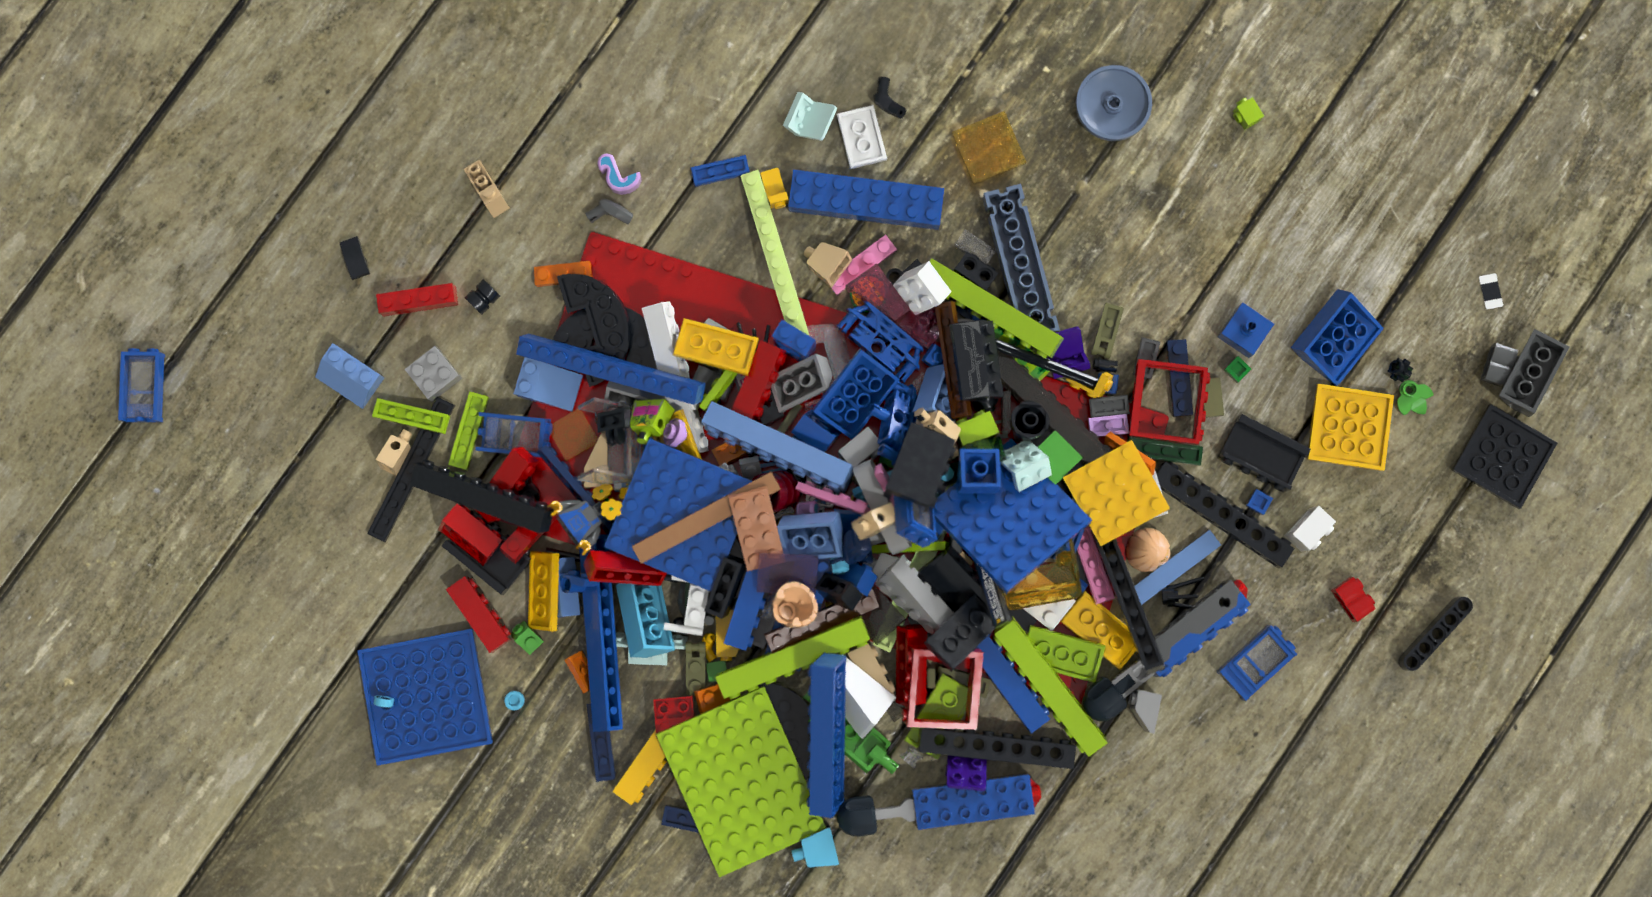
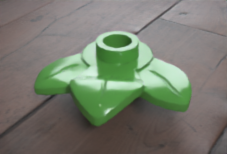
M1412 380L1404 381L1399 387L1398 409L1402 415L1408 414L1410 410L1417 414H1426V399L1434 394L1425 384L1417 385ZM1406 387L1411 388V393L1406 392Z

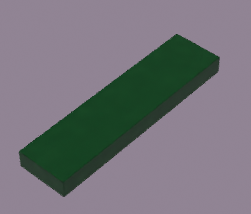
M1128 436L1127 442L1132 440L1136 448L1149 458L1201 466L1203 446Z

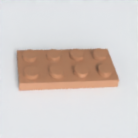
M767 486L729 495L728 498L747 571L785 562Z

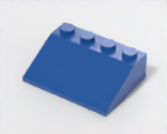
M1337 289L1291 348L1309 366L1334 386H1338L1384 328L1351 292Z
M859 348L812 411L852 440L872 417V415L868 414L869 406L872 403L880 406L900 379Z

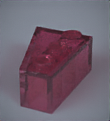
M877 263L845 285V290L855 295L862 302L868 301L894 323L910 312V308Z

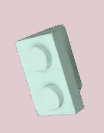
M797 92L783 126L795 136L823 140L837 107L832 104L814 102L804 93Z
M1022 441L1000 453V463L1012 473L1014 486L1018 492L1052 475L1048 456L1030 441Z

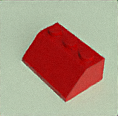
M457 503L443 518L438 530L484 566L502 542L501 536L495 530L488 529L482 519L472 516L466 506H460Z

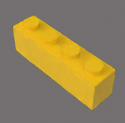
M656 730L612 791L630 805L634 804V802L639 803L644 796L642 791L645 786L650 787L655 780L653 775L656 770L661 771L667 763L664 760L666 756L659 740L656 739Z

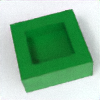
M1239 356L1224 369L1236 383L1252 370Z

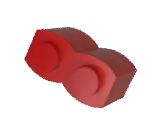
M1349 577L1331 591L1352 622H1358L1376 609L1374 606L1375 601L1369 594L1366 595L1362 589L1364 586L1358 578Z

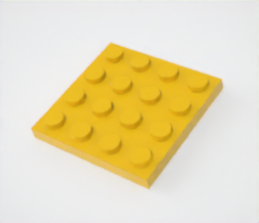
M1316 384L1308 448L1311 450L1307 460L1385 471L1394 395Z
M1132 440L1063 477L1077 505L1092 519L1089 526L1100 546L1170 509Z

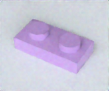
M1127 414L1088 418L1090 438L1103 437L1110 431L1115 435L1129 433Z

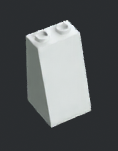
M846 658L845 718L859 737L863 739L876 725L896 697Z

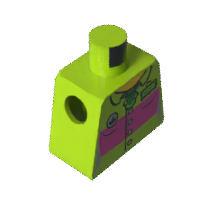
M665 399L634 402L630 427L638 435L637 442L646 445L650 437L663 435L664 428L675 411Z

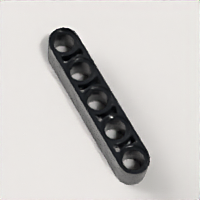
M1456 597L1448 603L1400 656L1398 663L1401 669L1415 671L1420 668L1471 612L1473 603L1468 597ZM1459 601H1463L1465 605L1462 611L1458 608ZM1446 615H1450L1452 618V622L1449 625L1445 622ZM1434 629H1437L1439 632L1437 639L1432 636ZM1421 643L1426 645L1424 653L1419 650ZM1408 657L1413 659L1411 667H1408L1406 664Z

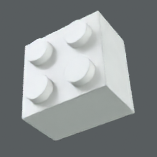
M929 261L905 272L893 284L915 315L940 305L951 293V290Z
M1320 506L1309 508L1284 537L1300 552L1310 551L1311 549L1315 550L1321 543L1320 539L1324 535L1328 536L1333 531V525L1336 521Z

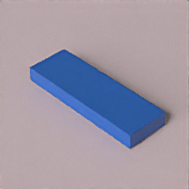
M746 155L691 167L695 187L741 177L740 175L750 172Z

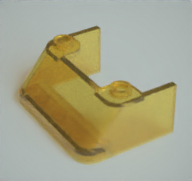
M1072 538L1069 539L1070 551L1060 552L1056 556V563L1040 565L1007 594L1003 591L1009 610L1067 601L1081 596L1080 576Z

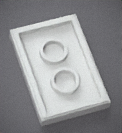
M873 105L837 114L850 169L887 160Z

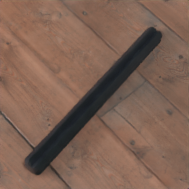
M995 339L997 351L1095 389L1099 379Z

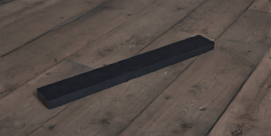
M437 397L431 411L451 415L455 405ZM420 429L367 534L386 543L414 488L410 486L414 463L428 460L441 433Z

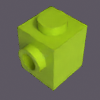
M1253 97L1248 100L1246 98L1236 103L1237 106L1233 110L1234 119L1242 125L1244 130L1260 122L1264 117Z

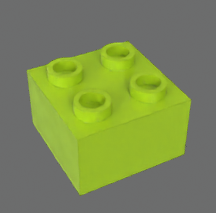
M982 410L973 414L974 416L970 420L963 418L956 421L955 424L961 428L957 438L960 449L970 448L997 436L999 430L990 411L985 413Z

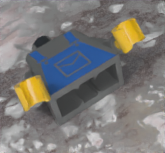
M580 500L552 502L547 506L554 509L551 515L557 514L556 519L572 539L576 549L578 547L584 550L582 555H585L597 542L601 532L600 525L602 522L598 516L601 515L602 503L598 502L591 507L587 501L581 502Z

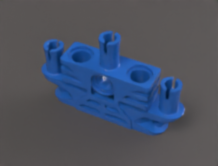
M864 301L862 306H857L853 309L847 308L846 311L848 313L836 327L840 330L845 324L846 326L841 332L846 334L857 320L859 324L848 336L853 343L891 373L896 370L903 360L906 361L904 366L895 375L900 378L904 374L900 379L903 383L906 382L915 369L919 371L920 352L924 351L919 343L868 301ZM868 310L869 313L866 317L860 314L863 311ZM873 343L878 344L880 352H873L871 345ZM911 348L915 349L913 356L908 353Z
M900 381L892 389L893 392L885 398L884 408L876 403H872L868 408L869 415L881 420L877 444L880 446L877 454L892 461V466L895 465L911 422L916 423L917 421L912 412L918 396L916 388L912 384L907 386Z

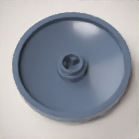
M1119 65L1104 66L1091 72L1081 83L1076 96V112L1084 128L1092 135L1107 141L1125 140L1137 134L1148 121L1152 110V95L1146 81L1134 70Z

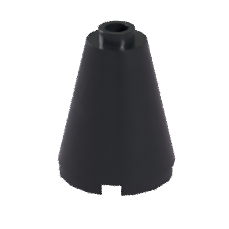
M1026 401L1020 403L1012 411L1011 426L1016 442H1031L1041 437L1047 431L1050 423L1049 413L1041 407V404Z

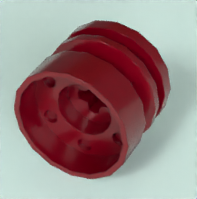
M788 471L772 472L780 487V490L769 495L773 513L792 509L800 497V491L795 489L798 481ZM767 473L756 475L751 481H754L766 475Z

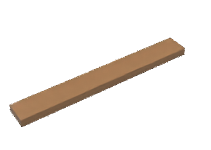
M772 472L633 545L632 548L640 563H644L733 515L728 498L729 495L767 486L769 495L780 490Z

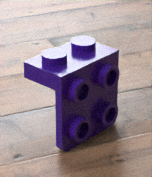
M1076 326L1055 332L1062 336L1064 340L1053 358L1049 356L1046 358L1080 372L1090 369V362L1084 353L1080 328ZM1051 372L1054 379L1063 377Z
M947 756L945 769L947 787L976 791L986 790L987 759Z

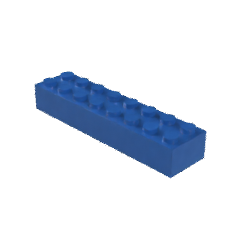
M793 170L788 209L789 212L939 230L944 188Z
M823 653L810 665L808 673L809 677H811V684L808 689V695L811 696L808 714L811 715V719L808 725V733L810 734L808 752H810V759L807 768L810 771V777L807 782V788L810 789V796L807 800V807H809V815L833 818L840 805L844 802L846 655Z

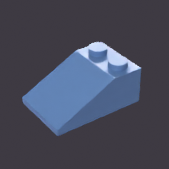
M524 357L513 394L520 398L573 412L583 375Z

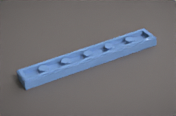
M1211 530L1205 532L1170 558L1165 564H1162L1134 585L1141 605L1221 546Z

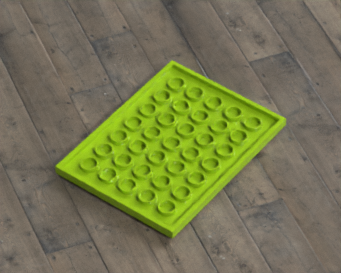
M764 686L656 734L719 878L826 829L822 817L809 815L807 800L810 796V789L807 788L806 780Z

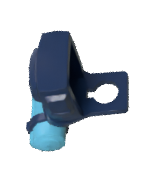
M853 527L843 534L842 556L830 558L829 564L832 567V572L834 574H843L849 570V565L857 562L873 563L870 537L860 540Z

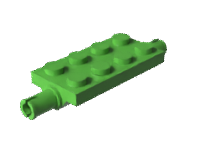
M807 692L803 698L811 703V696ZM845 718V755L865 773H868L875 763H879L892 775L896 768L899 767V764L887 755L886 750L891 745V742L874 727L862 739Z

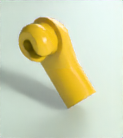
M713 633L705 634L701 641L706 642V659L708 662L717 658L712 650L716 640Z

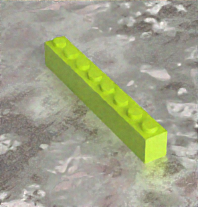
M931 258L929 262L951 290L946 299H949V297L955 299V304L962 309H965V307L972 310L971 314L979 319L983 316L988 321H993L995 329L999 326L1004 329L1003 333L1010 338L1018 337L1021 339L1020 344L1028 349L1031 346L1036 348V353L1045 359L1047 356L1053 358L1064 340L1062 336Z
M858 616L779 651L769 652L717 673L715 678L724 699L727 697L734 699L740 696L742 691L747 690L751 692L758 689L759 684L765 682L768 685L777 681L776 678L784 675V677L793 675L796 669H808L823 653L843 655L849 652V648L853 646L857 648L863 647L868 644L867 641L870 640V635L862 616Z
M1012 616V621L1000 628L994 629V640L1000 647L1004 646L1007 650L1005 653L1011 662L1015 660L1019 666L1017 669L1023 677L1027 676L1031 681L1029 685L1033 691H1038L1041 694L1043 704L1047 708L1049 706L1052 708L1054 718L1058 723L1062 722L1066 728L1064 730L1070 738H1075L1078 742L1076 746L1080 752H1085L1088 756H1091L1108 744L1106 736L1092 718L1086 714L1076 697Z

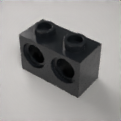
M966 252L954 269V272L985 291L988 290L998 275L992 266L984 264L976 255ZM964 265H969L972 270H967ZM980 276H985L988 281L981 280Z

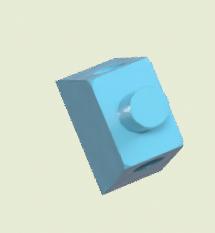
M830 826L801 839L802 848L791 850L794 862L805 859L807 867L839 865Z

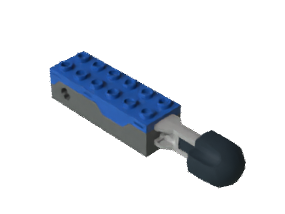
M1238 579L1234 582L1232 580L1223 581L1191 608L1187 609L1154 635L1165 664V669L1146 675L1139 658L1112 681L1106 677H1101L1086 690L1083 697V708L1086 714L1097 721H1108L1114 718L1127 707V702L1124 698L1152 676H1167L1172 672V666L1182 664L1188 659L1186 655L1200 650L1203 647L1202 643L1204 641L1214 639L1218 635L1217 631L1219 629L1229 627L1233 623L1232 619L1234 617L1244 615L1248 611L1247 607L1251 605L1247 600L1248 589L1245 584ZM1219 600L1223 601L1222 606L1219 605Z
M1027 773L986 778L985 791L949 788L947 783L911 788L912 798H905L897 806L875 808L873 798L870 795L847 799L840 805L837 811V821L844 833L859 837L874 835L877 832V820L902 817L908 822L915 821L916 828L921 830L1035 814L1034 808L1041 799L1040 786Z

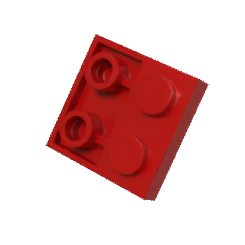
M692 696L653 699L656 734L694 717Z

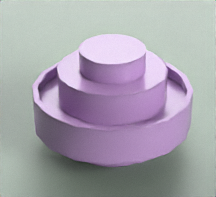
M674 418L665 426L663 436L666 445L674 448L685 441L687 431L684 421Z

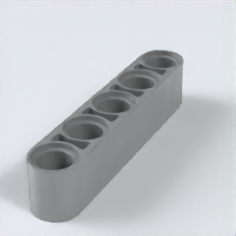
M870 459L853 467V473L870 509L874 510L891 502L888 498L883 497L884 490L875 477L876 465ZM878 516V520L883 522V516ZM895 523L881 531L893 555L912 546L910 540L896 534Z

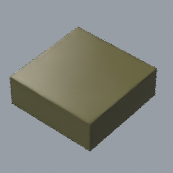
M927 668L926 687L935 688V669Z

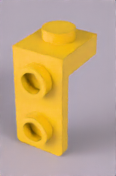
M779 168L761 172L770 208L780 209L789 204Z
M1108 372L1102 373L1095 389L1066 378V381L1070 382L1069 385L1075 389L1081 388L1087 391L1086 394L1088 396L1099 398L1111 389L1113 385L1111 380L1114 375Z

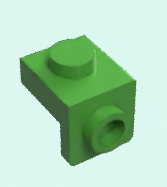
M525 621L517 624L511 632L514 641L529 655L544 642Z

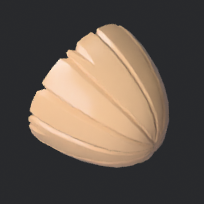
M1154 528L1139 529L1128 540L1126 557L1134 569L1141 572H1152L1159 565L1165 564L1169 560L1170 545L1166 537L1159 530Z
M798 582L786 583L779 588L775 595L773 617L778 623L784 624L786 627L800 628L807 626L817 616V600L813 592L806 585H799Z

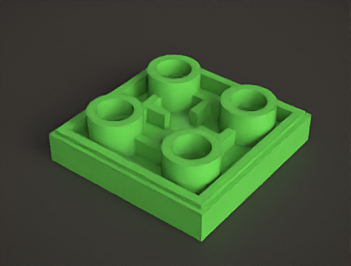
M1056 430L1038 447L1049 458L1052 475L1048 478L1055 485L1083 458Z

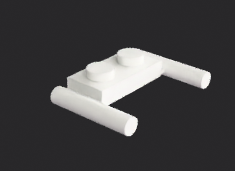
M675 576L671 578V580L687 582ZM690 584L684 625L665 622L663 630L702 636L706 614L704 610L708 602L709 591Z

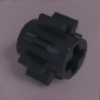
M1399 357L1397 360L1392 361L1389 365V370H1387V372L1392 374L1390 378L1401 382L1410 378L1413 370L1409 366L1411 362L1407 359L1402 360Z

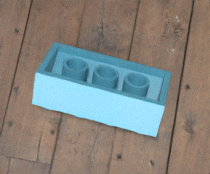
M618 583L616 589L630 657L648 658L674 651L675 647L671 631L663 630L664 623H669L662 586Z

